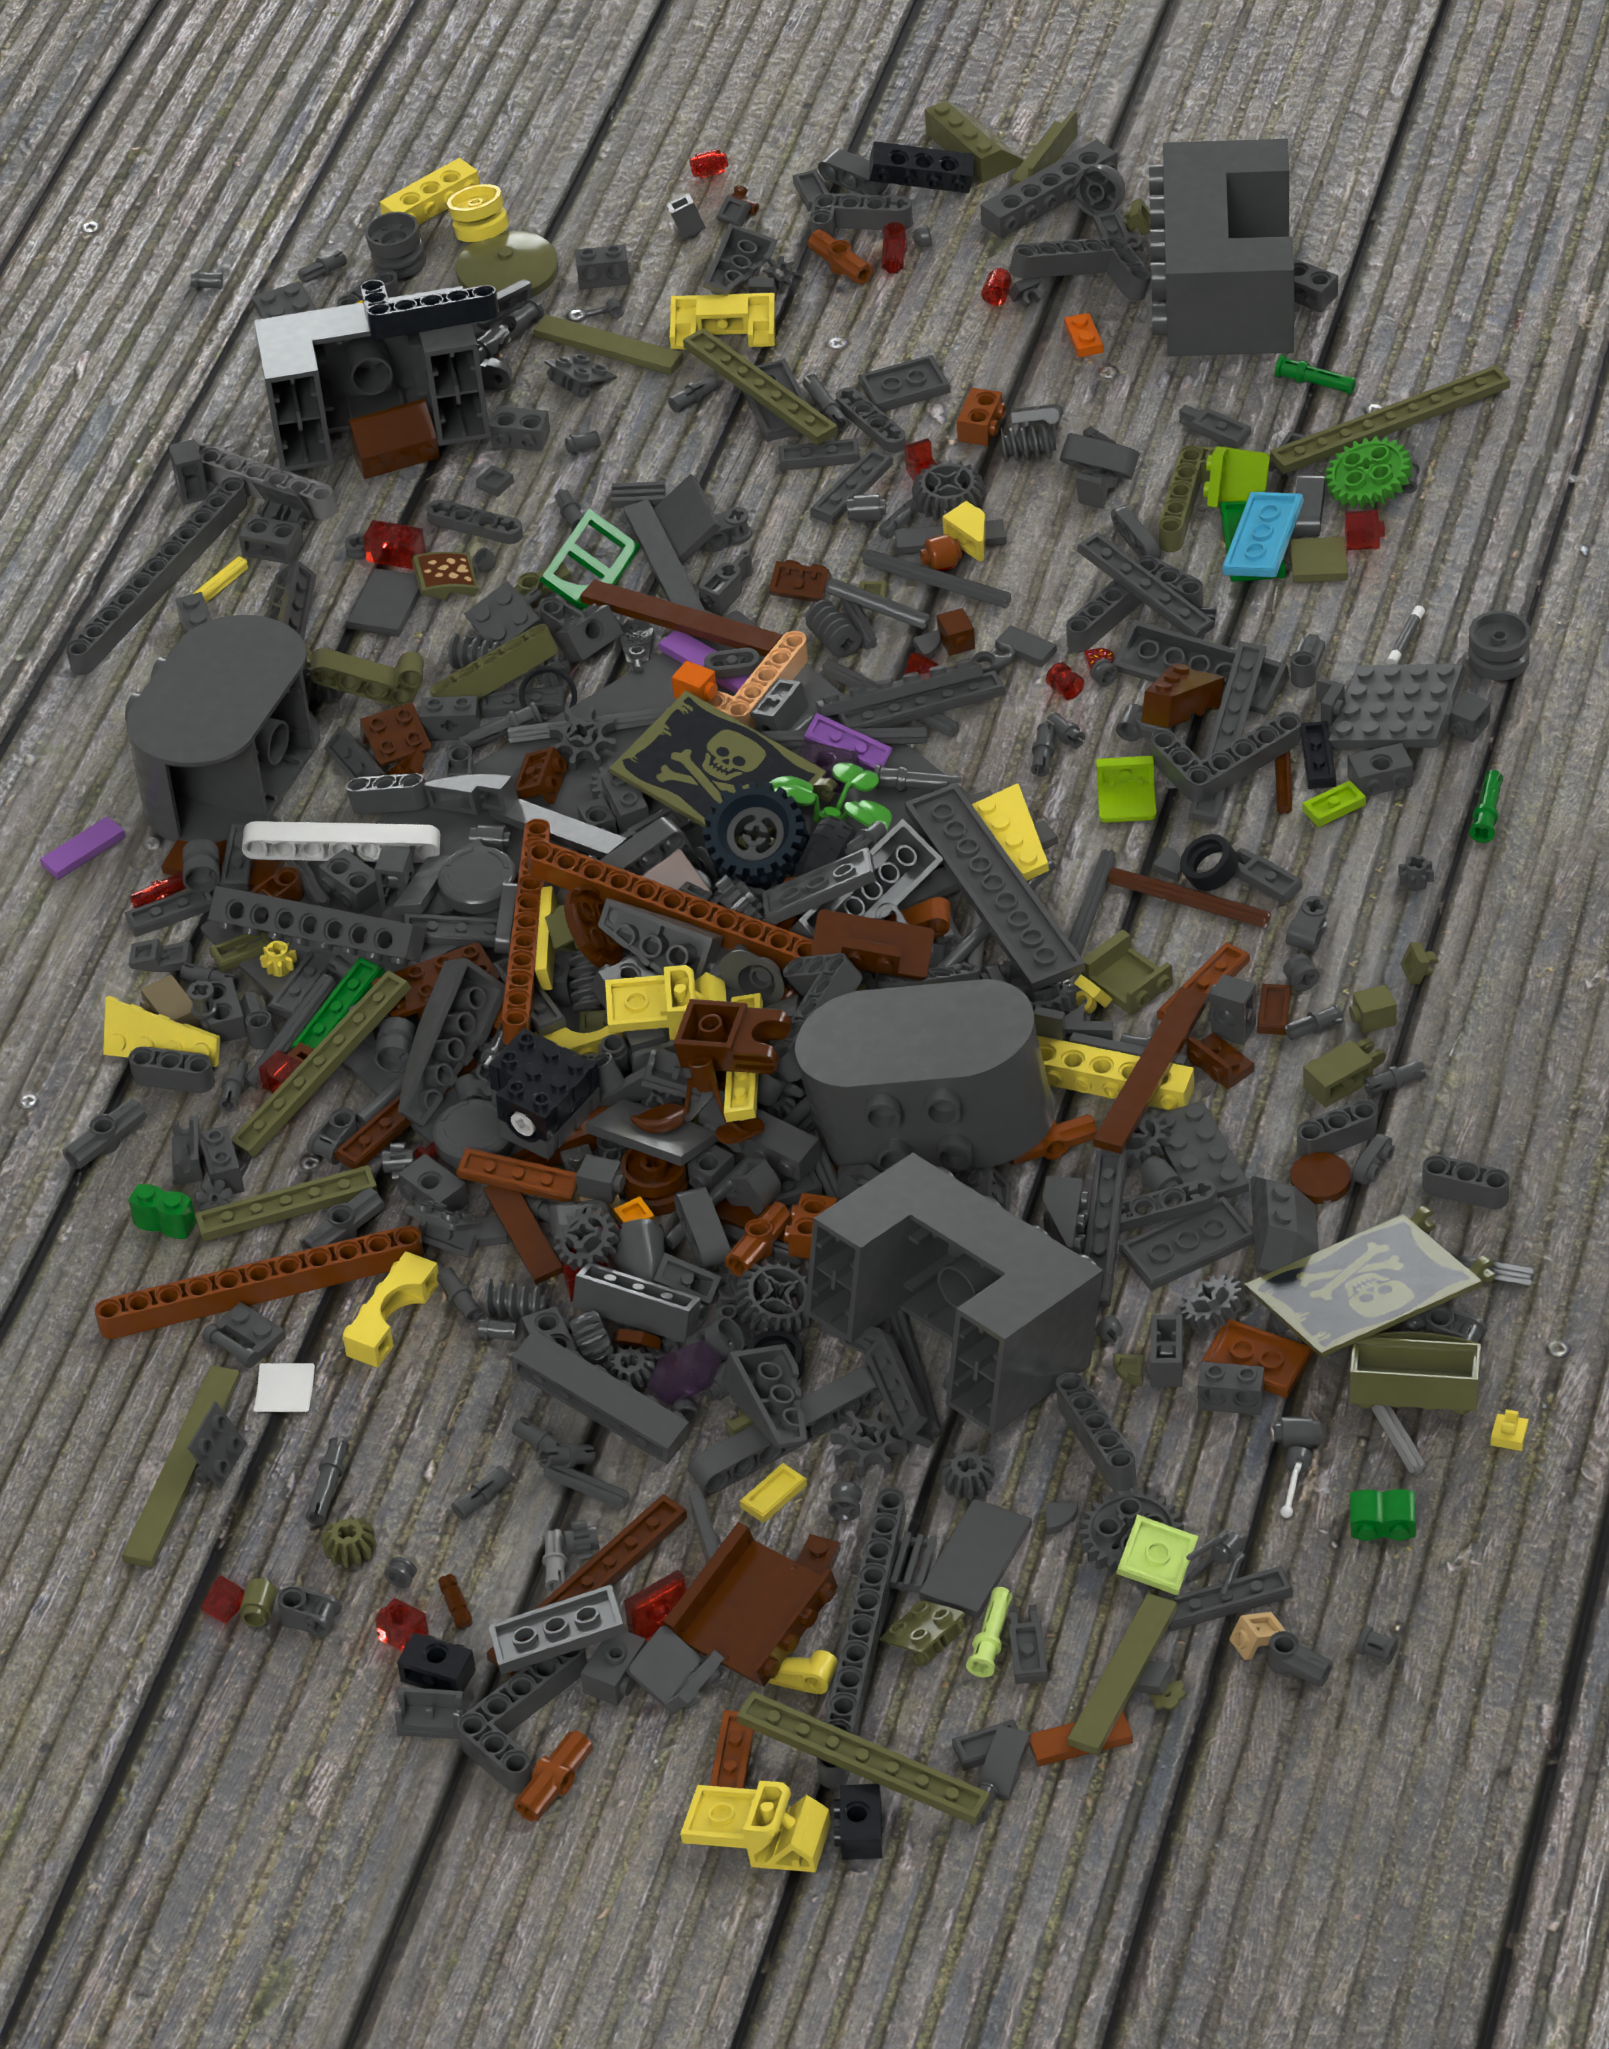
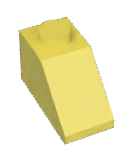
M965 501L942 516L943 534H949L953 539H957L963 551L979 562H982L985 557L986 541L985 513L980 508Z

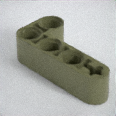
M319 648L311 654L310 678L318 685L398 707L414 701L423 682L424 660L419 653L405 652L399 657L394 668L331 649Z

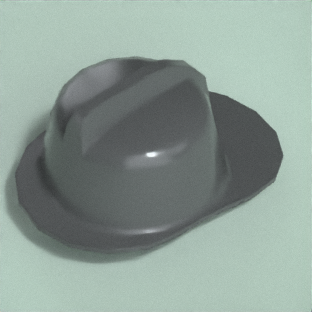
M743 950L731 951L723 956L719 964V973L729 987L741 995L761 993L763 1007L781 1000L784 994V983L780 969L774 961L769 958L758 957L749 951Z

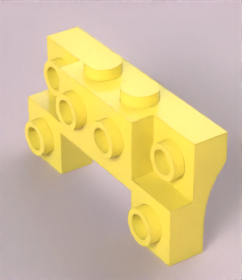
M775 293L728 294L727 296L723 294L671 296L669 336L671 349L686 350L683 346V339L702 328L712 335L748 334L749 347L775 346Z

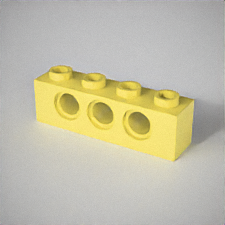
M459 157L381 200V215L389 212H405L414 216L418 225L447 210V201L454 193L467 187L480 185L478 171Z

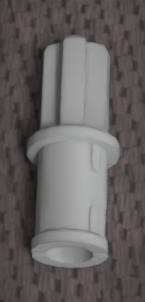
M559 1529L546 1532L545 1555L542 1557V1563L545 1566L546 1572L545 1588L550 1590L552 1583V1591H555L565 1582V1565L568 1562L567 1556L564 1554V1536Z

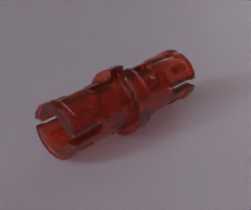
M182 871L161 881L155 880L147 888L130 894L129 897L133 907L138 908L187 889L183 884Z

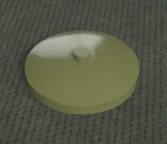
M504 231L495 237L471 242L461 251L456 261L457 280L459 285L463 286V289L489 285L495 287L496 292L525 279L532 283V298L542 293L554 282L558 274L557 253L546 239L536 234L523 231Z

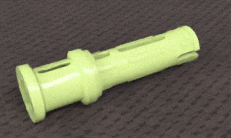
M996 1587L992 1590L982 1629L973 1639L972 1645L974 1650L972 1656L967 1659L966 1668L975 1676L990 1677L995 1672L994 1660L1002 1648L1000 1634L1012 1600V1593H1009L1010 1590L1007 1588Z

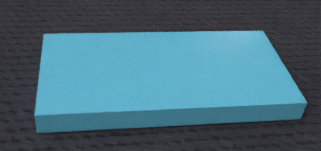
M1250 492L1222 567L1224 575L1277 576L1304 502L1303 494Z

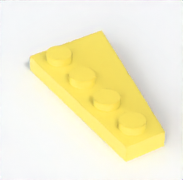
M1018 783L972 804L1026 881L1049 871L1048 861Z
M110 995L105 997L103 1055L129 1057L130 1052L135 1048L153 1047L204 1054L210 1058L212 1067L219 1065V1035L186 1023H178L170 1020V1017L161 1014L157 1015L148 1012L140 1006L118 1001V998Z

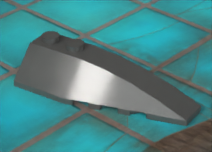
M467 958L444 962L422 1014L407 1061L398 1113L419 1127L425 1125L443 1100V1094L448 1087L454 1085L458 1079L457 1075L464 1066H468L473 1059L472 1054L478 1046L483 1045L487 1040L504 999L506 985Z

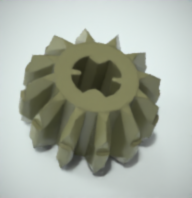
M351 1514L345 1520L337 1517L336 1524L327 1523L326 1532L322 1533L321 1540L324 1555L327 1559H331L334 1566L343 1563L345 1568L348 1569L350 1564L355 1563L360 1567L361 1560H371L372 1552L376 1550L374 1529L371 1524H367L363 1517L356 1520Z

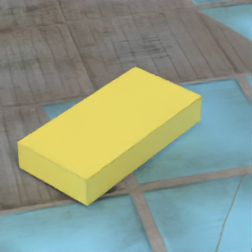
M782 1463L740 1500V1508L764 1524L807 1486L806 1478Z

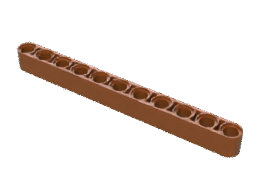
M539 818L529 820L524 826L502 1011V1038L505 1045H508L523 1028L527 1030L531 1028L536 984L535 962L542 887H547V882L531 876L528 872L527 847L536 840H544L551 843L550 824L548 821Z
M544 840L531 842L527 847L528 872L537 879L567 890H572L580 885H588L600 892L599 897L604 903L606 898H610L699 926L724 936L721 947L732 950L736 944H742L749 952L758 957L771 959L782 970L795 958L806 957L811 954L812 939Z
M402 1226L106 1298L95 1306L99 1332L104 1338L115 1339L230 1311L239 1302L250 1306L389 1272L393 1263L399 1261L405 1251L424 1258L421 1232L415 1226Z

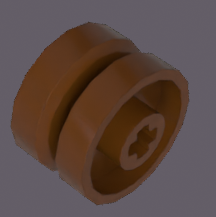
M631 1148L622 1156L621 1169L622 1175H625L626 1178L623 1189L626 1202L640 1196L654 1216L666 1215L676 1211L674 1194L690 1190L687 1163L679 1166Z

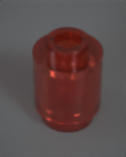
M719 148L696 153L695 157L689 158L693 177L705 178L725 172V167H728L727 156L725 152L721 153Z
M996 268L988 274L981 291V296L986 303L999 306L1006 301L1012 285L1010 273L1003 268Z

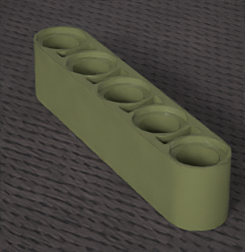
M546 624L536 625L437 682L430 688V693L432 697L477 696L479 700L554 656L559 650Z

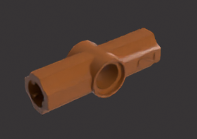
M820 229L812 232L811 237L808 239V247L829 262L830 270L833 273L845 274L860 285L869 281L870 276L873 274V267L851 251V244L848 241L836 240Z
M1086 1114L1058 1124L1054 1121L1047 1135L1034 1148L1024 1155L1009 1161L1010 1164H1020L1041 1156H1045L1050 1160L1058 1159L1066 1154L1069 1147L1093 1140L1097 1133L1091 1114Z
M775 1201L774 1204L767 1206L758 1219H752L746 1223L745 1234L725 1257V1266L731 1270L733 1275L741 1277L745 1270L750 1271V1267L754 1263L757 1264L760 1259L768 1258L772 1254L773 1243L785 1230L786 1225H789L791 1222V1212L786 1208L785 1204Z
M574 1730V1732L566 1734L549 1757L543 1756L538 1760L532 1772V1780L514 1801V1808L521 1814L522 1818L530 1822L538 1821L558 1795L564 1796L569 1792L574 1783L576 1771L593 1750L592 1742L583 1733Z

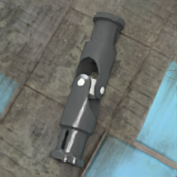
M534 298L527 299L523 307L513 310L491 330H488L476 340L480 363L484 358L490 359L503 346L508 345L526 331L530 323L535 319H541L544 316V309L540 302Z

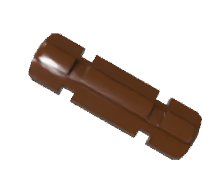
M452 1574L441 1576L438 1580L439 1587L445 1596L444 1599L451 1616L454 1618L453 1621L456 1628L463 1630L465 1627H470L473 1624L472 1616L469 1609H467V1604L460 1587L457 1586L458 1583L455 1576Z

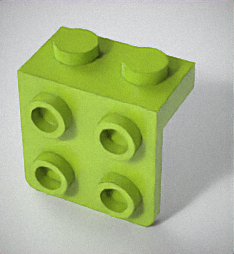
M1217 446L1213 454L1208 455L1206 471H1210V480L1205 481L1203 497L1207 498V506L1218 507L1221 501H1247L1250 492H1266L1270 462L1269 454Z
M1153 756L1096 759L1099 820L1103 823L1154 820L1157 817Z

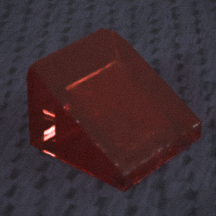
M219 1575L202 1603L201 1610L226 1624L240 1610L244 1590L237 1584Z

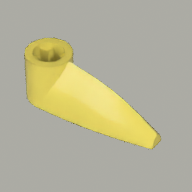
M824 1650L814 1651L810 1658L786 1657L781 1663L778 1674L774 1678H770L767 1683L813 1694L826 1693L836 1673L838 1659L830 1652Z

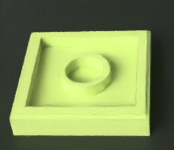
M1137 1514L1116 1574L1178 1596L1190 1562L1186 1556L1194 1551L1199 1536Z

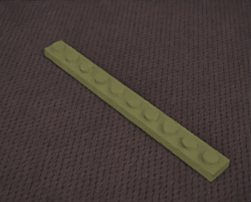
M1497 365L1272 449L1269 455L1270 460L1285 474L1333 456L1335 453H1341L1344 451V446L1352 448L1353 441L1362 444L1363 439L1366 437L1369 442L1375 436L1378 438L1506 390L1510 388L1511 380Z

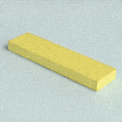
M553 886L542 887L535 973L542 991L553 989L555 949L553 948L545 920L546 916L554 913L555 908L559 907Z

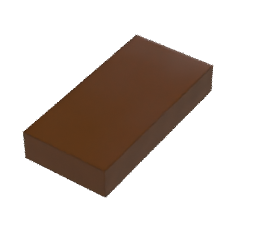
M1262 984L1257 1033L1287 1035L1285 1027L1288 1025L1292 985Z

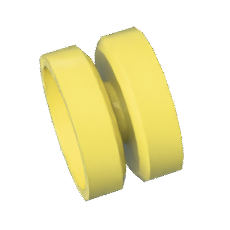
M491 184L474 185L454 193L448 199L447 207L451 218L454 220L452 225L458 240L463 242L483 241L503 233L508 228L510 222L507 211L503 207L504 200L499 187Z

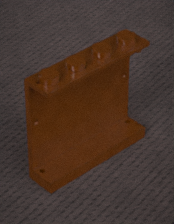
M737 1522L663 1622L691 1649L704 1656L715 1649L724 1657L720 1663L721 1665L765 1687L770 1678H774L778 1674L781 1663L787 1655L797 1648L799 1640L806 1629L814 1625L818 1613L823 1606L833 1599L838 1585L832 1570L827 1568L824 1574L820 1575L755 1541L749 1527Z

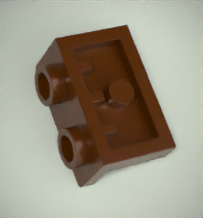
M794 560L776 561L769 593L773 596L818 602L824 600L827 583L833 577L829 569L820 564L806 566Z
M554 746L525 755L515 782V789L519 799L535 797L541 794L548 805L555 803L568 765Z
M1214 1032L1201 1041L1193 1036L1187 1039V1056L1190 1063L1201 1068L1214 1082H1219L1228 1090L1254 1072V1063Z

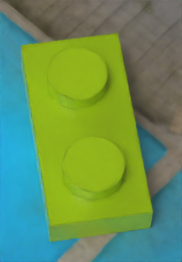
M1349 780L1303 802L1302 811L1319 828L1365 806L1366 796Z

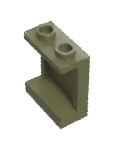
M1123 929L1082 958L1085 962V971L1081 972V974L1113 999V1003L1130 1015L1148 1005L1152 999L1160 993L1166 992L1173 985L1172 965L1166 962L1161 967H1158L1131 948V935Z

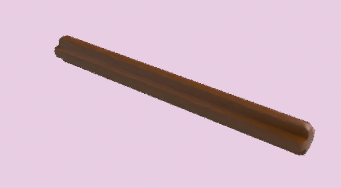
M1116 867L1111 868L1108 874V882L1112 885L1262 928H1267L1271 921V913L1263 909Z

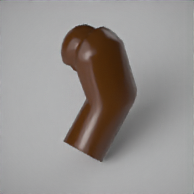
M735 186L731 197L748 202L751 205L748 214L755 216L759 210V204L748 200L746 187Z

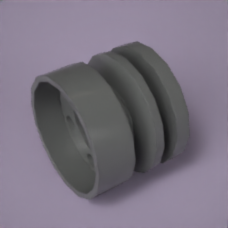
M389 212L376 217L366 227L365 236L376 273L389 269L397 273L398 279H404L422 269L426 263V254L423 249L424 246L421 241L418 222L414 216L405 212Z

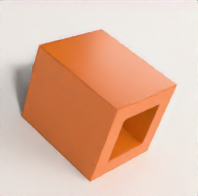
M686 660L671 677L673 696L676 699L685 691H688L708 702L717 693L718 686L716 684L715 671Z

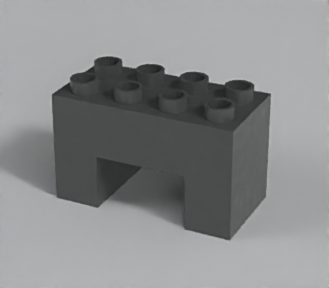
M1288 139L1163 143V164H1149L1152 302H1166L1152 304L1153 335H1167L1168 356L1294 353L1293 238L1289 237Z
M463 286L388 298V300L392 302L463 289ZM363 302L254 320L281 473L283 471L334 464L329 433L350 430V419L420 399H425L429 414L432 416L439 446L491 438L478 345L472 323L376 339L370 334Z
M911 1153L814 1217L805 1314L852 1343L861 1337L871 1326H877L902 1309V1311L952 1342L945 1404L994 1435L1055 1391L1056 1379L1060 1375L1069 1372L1078 1374L1090 1366L1103 1270L1090 1257L1083 1254L1078 1255L1052 1239L1043 1228L1037 1225H1030L1005 1210L993 1197L983 1196L958 1181L946 1168L936 1167L915 1153Z

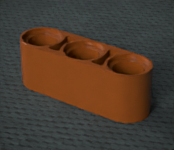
M930 898L901 911L908 924L933 929L934 939L945 935L950 930L951 904L945 898ZM893 914L884 920L895 922L897 915Z

